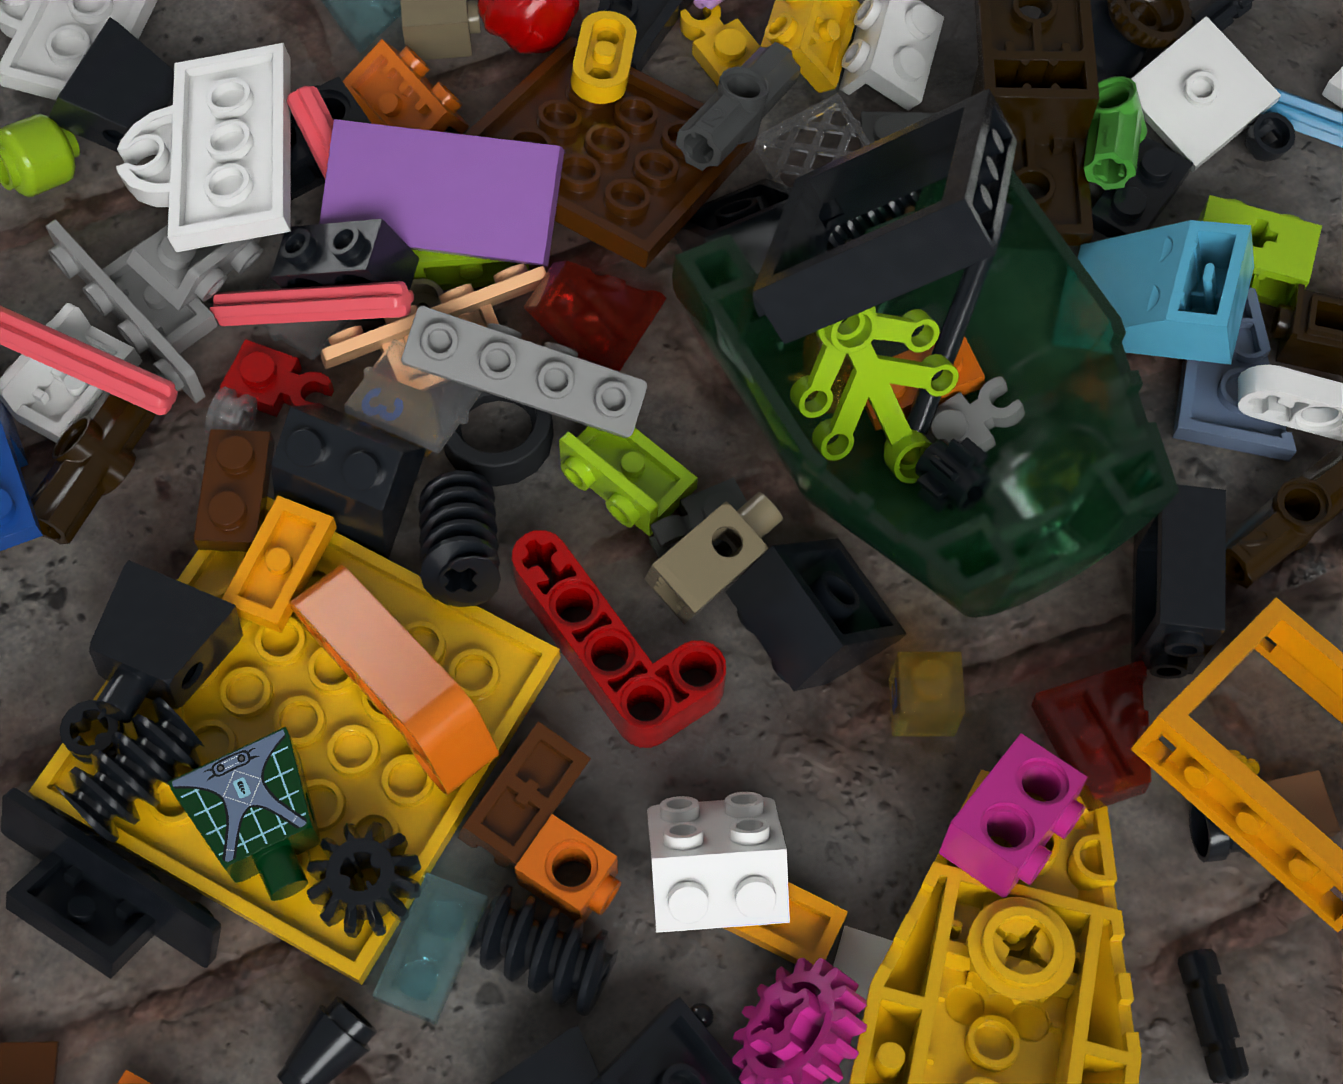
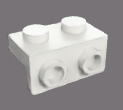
M865 0L854 18V24L857 28L853 42L842 59V67L845 70L839 89L850 95L867 84L907 111L920 104L923 99L944 16L920 0Z
M66 303L55 317L46 324V326L133 365L139 366L142 362L134 347L91 326L80 308L71 303ZM23 354L6 369L0 378V400L15 420L56 443L74 422L89 414L104 392L97 387Z

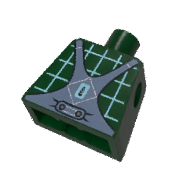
M286 727L168 781L171 791L235 883L243 882L260 874L272 901L288 898L300 892L308 885V880L297 855L317 846L321 839L300 755Z

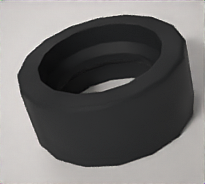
M456 382L443 397L438 419L445 455L455 470L475 472L484 476L492 486L498 487L519 483L534 474L549 456L554 437L552 415L550 413ZM495 401L514 403L526 410L530 415L532 424L530 435L524 443L510 451L499 453L477 451L469 446L462 436L461 426L464 418L470 411L484 403Z

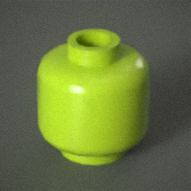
M35 114L0 129L1 185L9 191L15 189L21 195L34 197L66 184L74 177L76 168L75 158L80 155L75 135L62 129L49 116L43 114Z

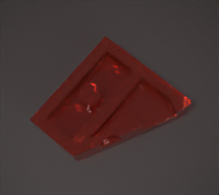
M1142 660L1037 692L1031 704L1059 758L1088 777L1079 794L1088 812L1144 794L1152 782L1151 767L1131 750L1133 745L1149 727V711L1144 710L1143 684L1147 679V667Z

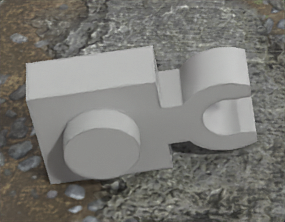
M1002 376L995 377L982 386L978 399L971 404L959 392L939 405L925 436L932 444L939 439H946L950 442L953 438L961 443L968 437L986 452L996 445L994 437L989 430L995 426L1004 428L1015 425L1024 417L1025 410L1019 399L1004 408H998L993 405L998 397L1003 396L1008 391Z

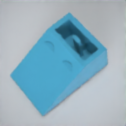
M1189 220L1082 244L1057 330L1056 345L1231 365L1254 270L1251 225Z

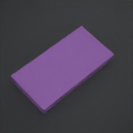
M334 119L319 224L383 219L412 250L548 267L565 150L557 145Z

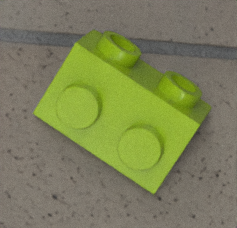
M588 426L578 437L567 431L559 439L560 467L567 479L583 491H586L588 488L592 489L606 501L607 509L616 520L629 528L635 524L649 537L653 534L651 524L670 516L679 507L680 500L690 496L697 489L698 477L636 428L628 438H622Z

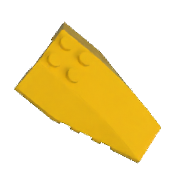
M980 771L962 807L990 773L989 771ZM1026 792L1031 798L1043 802L1045 801L1041 796L1035 793ZM1079 795L1077 801L1086 806L1071 832L1065 839L1054 833L1044 846L1052 854L1031 885L1026 884L1020 879L1006 897H1022L1038 901L1051 908L1067 925L1074 941L1075 964L1064 987L1051 995L1043 1003L1040 1000L1024 1001L1014 1005L1010 998L999 993L988 994L986 984L980 979L978 974L970 972V957L968 946L965 944L970 927L979 912L992 902L1003 898L938 853L914 902L905 915L884 960L870 983L866 998L867 1006L864 1008L862 1021L867 1024V1029L858 1036L856 1049L859 1051V1054L853 1060L849 1084H1139L1142 1053L1139 1032H1134L1131 1004L1134 1001L1131 973H1126L1122 946L1125 930L1122 911L1117 909L1114 888L1117 882V872L1106 801ZM995 836L990 837L996 844L1000 846L1012 847L1011 844L1003 838ZM1030 932L1025 940L1021 939L1015 945L1006 940L1003 941L1010 948L1006 958L1008 960L1005 965L1007 968L1011 969L1013 965L1017 966L1022 960H1027L1033 965L1036 963L1029 957V952L1032 948L1031 942L1035 937L1034 934Z

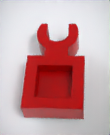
M246 339L220 385V390L225 399L275 417L278 416L284 403L291 406L315 404L306 401L305 398L314 392H320L331 397L334 393L332 381L325 374L306 372L299 375L302 368L297 357Z

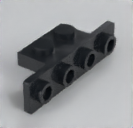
M14 787L3 795L2 834L42 860L6 893L7 910L110 979L154 935L204 968H207L216 959L221 923L214 918L204 905L196 901H188L163 885L159 878L149 869L134 866L111 851L107 844L97 835L89 832L84 833L58 816L56 811L45 801L32 799Z

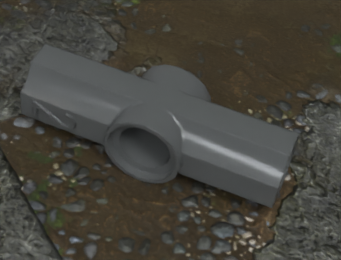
M774 42L769 47H759L741 67L728 68L722 73L715 94L679 129L676 145L683 152L686 163L702 171L709 166L718 167L738 144L747 143L756 138L763 117L798 80L801 67L795 62L791 49L777 42Z

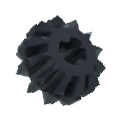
M374 821L368 827L365 838H360L354 824L346 823L343 827V834L347 842L339 846L333 839L322 838L320 846L329 860L309 862L307 867L308 873L320 882L308 889L307 895L312 904H325L320 918L328 927L344 919L345 933L348 937L356 938L362 930L364 921L369 920L375 935L383 936L386 933V925L382 916L390 912L396 920L401 922L406 921L409 917L407 908L399 898L413 899L420 897L422 889L419 882L409 877L421 869V864L417 855L404 854L408 842L403 834L397 833L385 840L382 824ZM373 868L378 879L377 882L372 885L369 881H366L368 889L357 891L351 881L353 876L357 873L360 878H363L361 870Z

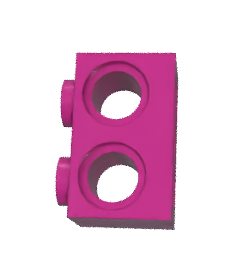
M1020 733L950 822L939 854L1002 898H1006L1020 879L1026 884L1031 885L1052 854L1051 851L1044 847L1052 835L1055 833L1062 839H1065L1086 808V806L1077 801V798L1088 777ZM1026 792L1035 793L1041 796L1045 801L1043 802L1031 798ZM995 836L1003 838L1007 842H1009L1012 847L1000 846L996 844L990 837Z

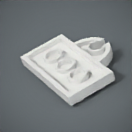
M0 0V29L6 36L12 38L0 61V85L56 100L109 17L117 21L139 39L158 0Z
M284 43L174 63L173 105L149 113L133 124L121 139L117 150L125 163L116 166L118 174L127 189L138 201L156 208L169 207L167 238L176 252L291 232V111L287 105V97L291 94V59ZM156 155L153 160L144 165H133L148 156Z

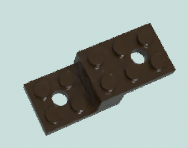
M975 0L979 64L970 97L990 88L1017 139L1006 202L1014 207L999 245L1081 246L1082 244L1090 243L1094 231L1090 185L1085 176L1084 161L1086 136L1100 99L1091 0ZM1035 6L1040 8L1046 16L1038 19L1030 18L1024 15L1020 8ZM1026 183L1035 184L1045 192L1046 196L1040 199L1027 198L1019 192L1018 186Z

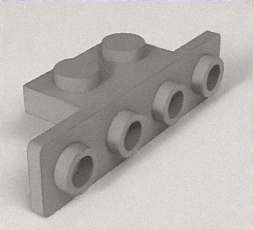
M56 219L47 224L45 227L55 245L48 250L51 258L69 279L78 274L87 284L82 288L83 292L102 316L112 312L120 320L121 323L117 328L122 337L130 346L135 348L138 355L145 350L157 361L152 366L158 376L172 381L177 391L182 388L195 403L206 397L195 371L180 353L218 326L214 314L198 297L178 311L126 263L133 248L101 269Z
M420 306L417 309L401 358L403 365L622 438H628L633 434L647 389L646 381L577 358L578 353L566 346L545 342L544 346L523 340L521 339L522 334L507 326L489 323L485 327L425 306Z

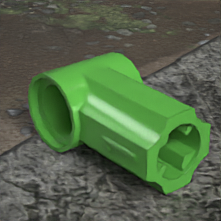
M1119 76L1110 77L1098 82L1100 99L1089 127L1084 161V172L1087 181L1100 185L1104 190L1124 188L1129 178L1136 176L1139 144L1145 139L1147 134L1146 122L1136 83L1130 78Z

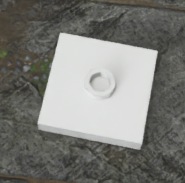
M1207 16L1131 78L1136 83L1145 121L1175 153L1193 162L1192 172L1276 104L1281 96Z

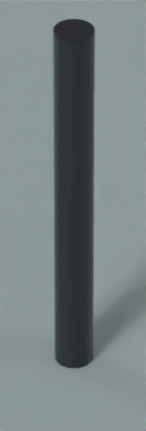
M1007 202L1005 203L997 249L1014 207ZM995 256L964 268L931 355L941 354L954 365ZM943 370L937 372L931 381L937 379ZM918 388L907 417V422L912 430L927 435L941 396H932L925 389Z

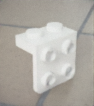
M737 792L728 795L725 800L698 802L697 799L692 797L676 796L667 798L660 805H654L647 809L656 933L790 923L787 848L773 799L762 797V795L755 792Z

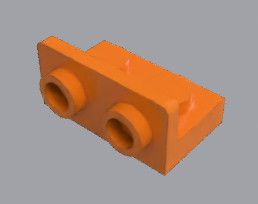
M381 39L343 80V83L372 124L444 132L450 126L461 134L470 127L457 112L463 106L461 101L441 82L438 81L435 86L425 77L430 70L429 66L408 46H405L400 52Z

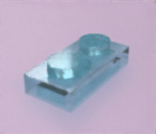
M427 872L421 884V895L415 898L409 911V917L401 929L372 996L377 1002L437 1025L468 953L478 924L489 904L488 896Z

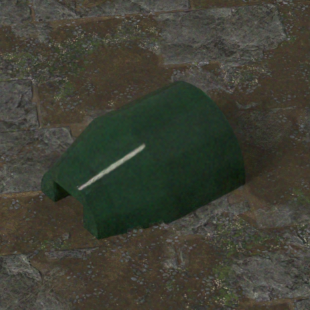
M1013 169L1011 171L1006 202L1014 207L965 337L985 375V383L999 376H1002L1006 382L1008 391L1003 396L998 397L993 405L998 408H1004L1019 399L1023 404L1025 415L1013 426L1004 428L995 426L989 430L994 437L996 445L986 451L989 456L983 464L989 468L987 474L991 476V484L984 497L966 512H960L958 509L951 511L946 507L942 512L937 513L918 496L922 487L917 482L904 483L894 475L884 461V445L887 438L883 429L875 431L865 407L853 433L854 446L850 453L836 461L825 459L814 446L812 434L822 421L830 419L834 415L853 369L847 354L830 389L833 393V402L829 410L816 418L803 416L792 403L790 391L798 379L811 374L823 344L816 332L784 345L766 315L759 317L754 306L752 293L759 273H755L730 234L675 255L672 283L676 298L802 496L967 617L978 618L1001 613L1037 598L1065 583L1125 543L1155 518L1179 492L1157 423L1148 422L1139 396V391L1143 385L1139 370L1131 371L1122 341L1126 331L1121 317ZM948 177L923 187L914 211L865 230L864 235L942 201ZM964 269L875 306L876 313L902 317L911 310L921 309L938 324L941 331ZM924 325L915 329V331L912 334V337L918 335L922 331ZM873 339L871 342L876 355L893 357L909 350L902 342ZM980 390L964 396L969 404L978 399ZM814 391L810 395H808L805 402L814 399L818 391ZM840 434L833 436L827 445L835 442Z

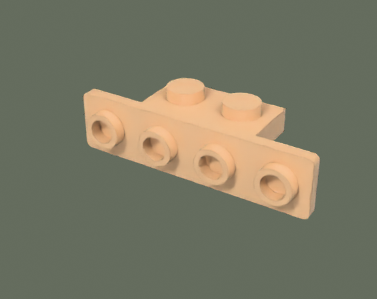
M518 264L493 276L495 284L474 291L472 284H465L439 296L441 304L431 309L485 327L489 323L499 324L492 306L541 288L548 275L544 266L528 271L526 264ZM416 304L411 305V313L406 317L384 318L386 325L364 333L361 325L342 330L330 336L328 341L331 346L321 351L323 365L325 369H329L380 349L402 403L455 383L405 366L401 362L418 309Z

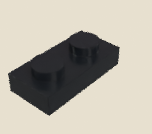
M1146 136L1139 144L1136 176L1129 178L1124 188L1105 190L1093 206V229L1108 238L1149 230L1187 178L1193 162Z

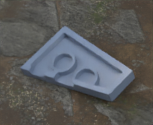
M1249 287L1231 365L1183 359L1172 438L1290 462L1297 452L1292 432H1287L1286 426L1245 415L1238 407V377L1241 372L1257 365L1270 364L1268 354L1271 348L1255 288Z

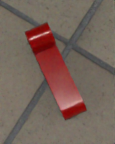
M534 530L524 534L516 541L512 550V565L515 585L519 594L627 742L639 748H652L662 744L713 710L720 703L725 687L726 660L722 652L714 644L703 640H692L680 645L652 663L566 544L556 534L546 530ZM540 567L544 570L551 567L554 583L551 589L549 578ZM570 607H582L591 613L585 620L573 623L565 621L560 617V614ZM605 654H615L621 656L626 661L620 669L615 671H604L594 664L600 656ZM702 669L707 671L713 680L705 686L694 687L687 684L681 676L688 670ZM650 702L656 704L662 713L651 721H640L635 719L629 713V710L638 703Z

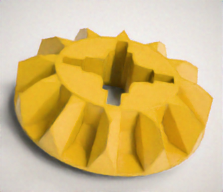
M1003 898L987 905L974 919L965 944L968 946L970 957V972L978 974L980 979L986 984L988 994L999 993L1010 998L1014 1005L1024 1001L1040 1000L1043 1003L1051 995L1064 987L1075 964L1074 941L1065 922L1051 908L1028 898ZM1030 932L1034 934L1035 937L1031 942L1032 948L1030 949L1029 957L1036 963L1033 965L1027 960H1022L1017 966L1013 965L1011 969L1005 966L1008 961L1006 958L1010 948L1003 941L1006 940L1015 945L1021 939L1025 940Z

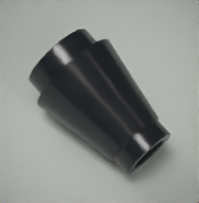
M337 996L328 1007L319 1006L286 1060L285 1066L277 1074V1077L283 1084H329L371 1050L367 1043L374 1037L377 1030L353 1006Z

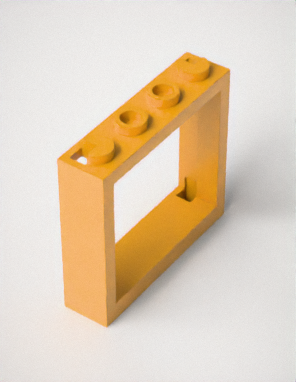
M1276 597L1157 716L1131 750L1338 933L1343 929V901L1331 892L1330 889L1336 887L1343 894V850L1189 716L1255 649L1343 724V652ZM1266 636L1269 637V638H1270L1273 642H1275L1277 645L1274 646V645H1273L1272 643H1270L1265 637H1266ZM1162 735L1176 747L1173 752L1159 740Z

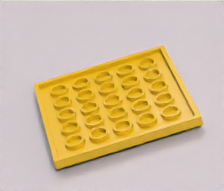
M268 496L265 518L275 501ZM334 532L305 590L340 564L346 567L464 690L479 711L498 749L499 755L449 795H445L418 763L402 734L317 643L300 622L294 611L282 633L239 617L243 632L239 643L182 707L173 710L204 745V747L199 745L195 748L202 766L286 727L300 755L321 841L322 838L327 837L333 839L340 846L347 842L343 834V827L346 823L354 824L360 838H365L368 827L374 821L381 823L384 828L385 840L397 833H401L406 837L408 846L404 854L417 855L421 864V869L409 878L419 882L422 887L560 660V649L478 606L457 607L446 605L434 599L424 589L419 575ZM198 550L177 581L222 599L247 552ZM106 680L93 700L98 699L109 681ZM145 698L134 717L140 714L157 722L158 718L152 704L153 700ZM94 720L91 722L90 731L79 733V736L91 746L95 745L97 734L105 733L108 730L98 720ZM132 720L130 723H123L126 736L136 740L138 737ZM62 743L28 792L34 799L45 801L58 813L97 834L54 786L56 785L72 794L75 789L68 772L74 767L91 775L96 774L94 765L84 764L77 760ZM181 763L175 765L179 776L193 770ZM159 780L154 784L161 800L160 804L154 807L138 798L134 800L140 817L139 822L133 825L117 816L113 818L119 834V839L113 844L360 985H363L401 922L396 920L390 912L382 916L386 925V933L383 936H376L369 924V920H365L362 930L356 938L348 937L345 933L344 919L328 927L320 918L325 904H312L307 895V890L320 882L308 873L307 867L309 862L329 860L322 850L320 843L297 855L308 880V885L300 892L288 898L272 901L260 874L243 882L235 883L177 800L170 786ZM373 868L361 870L363 878H360L357 873L353 876L351 881L357 891L368 889L366 881H369L372 885L377 882L378 879ZM399 898L407 910L415 899Z

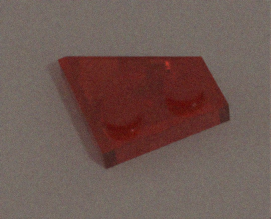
M569 261L554 262L523 308L560 345L575 350L578 353L577 358L620 372L667 298L661 292L655 290L643 291L626 285V281L611 275L599 276L594 274L590 268Z

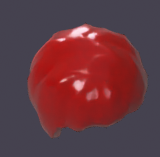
M478 0L477 6L478 14L482 18L485 30L488 33L501 37L514 51L530 54L551 51L563 40L579 10L580 0Z

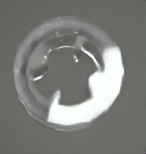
M229 387L221 388L214 396L206 415L205 432L207 436H209L210 429L251 431L257 413L256 398L248 394L238 398L234 389Z

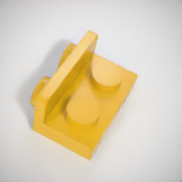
M775 0L760 47H769L774 42H777L791 49L795 62L801 67L800 73L818 93L836 89L842 70V59L849 47L854 30V18L861 4L858 0Z

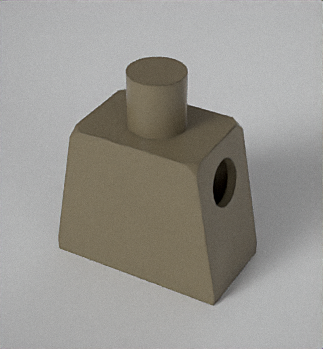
M761 492L755 494L737 511L726 501L654 562L644 580L685 625L768 550L762 538L783 520V517L777 507ZM717 539L723 540L730 545L733 553L729 557L721 556L715 551L712 543Z

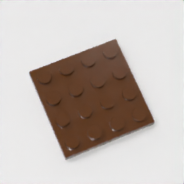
M570 36L464 135L561 146L565 151L555 221L645 269L755 147L757 136L750 142L738 144L718 167L709 166L702 171L686 163L683 152L676 145L679 129L704 103L633 67L630 68L626 91L619 100L607 104L588 102L580 98L571 87L573 60L578 39Z

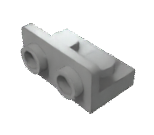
M166 225L133 248L126 263L179 311L196 297H199L202 301L211 298L223 286L228 278L227 274L235 269L239 274L248 270L263 252V248L258 245L262 237L176 252L167 238L168 225Z

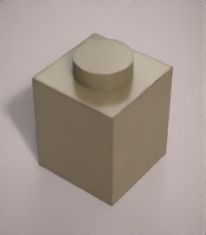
M400 0L405 46L411 48L422 60L472 56L471 34L481 33L480 16L477 6L478 0Z

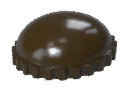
M1107 0L1109 16L1114 27L1125 39L1137 46L1150 49L1170 47L1191 29L1190 25L1193 19L1191 18L1192 10L1189 8L1190 3L1188 0Z

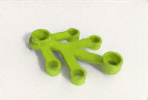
M874 306L848 317L843 323H841L843 321L841 320L815 331L823 344L811 374L798 379L790 391L791 401L800 413L807 418H816L825 414L832 405L833 393L830 389L846 354L853 369L833 417L822 421L815 428L812 434L814 446L825 459L830 461L840 460L847 456L854 446L853 433L868 399L887 438L884 445V461L900 481L904 483L917 482L919 476L915 473L916 464L923 452L932 443L923 433L911 430L890 384L925 389L930 395L935 397L944 396L956 386L959 378L958 370L941 354L930 355L922 362L876 355L871 342L873 339L902 342L912 352L921 353L929 350L937 342L940 333L938 324L921 309L911 310L902 317L876 313ZM924 325L922 331L918 335L912 337V334L915 331V329ZM943 370L937 379L931 381L937 372ZM814 391H818L814 399L805 402L808 395H810ZM840 434L835 442L827 445L833 436Z

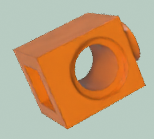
M551 814L514 867L517 882L520 886L552 907L559 908L560 912L575 921L579 917L584 920V923L592 911L598 915H602L606 911L622 883L615 878L618 874V856L553 814ZM570 861L581 862L591 871L588 879L575 887L564 886L554 877L557 869Z

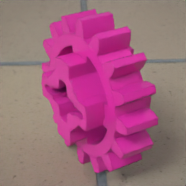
M799 958L793 974L782 966L778 968L775 977L776 983L770 987L764 984H760L757 987L760 1001L756 1007L744 1006L741 1012L749 1021L745 1028L734 1032L733 1039L744 1047L732 1057V1062L743 1070L738 1078L743 1084H823L828 1078L839 1083L843 1079L842 1070L839 1067L844 1058L856 1059L859 1051L851 1045V1041L854 1036L864 1033L867 1029V1024L856 1017L867 1006V1003L863 997L856 993L859 986L858 983L822 958H819L814 965L805 958Z

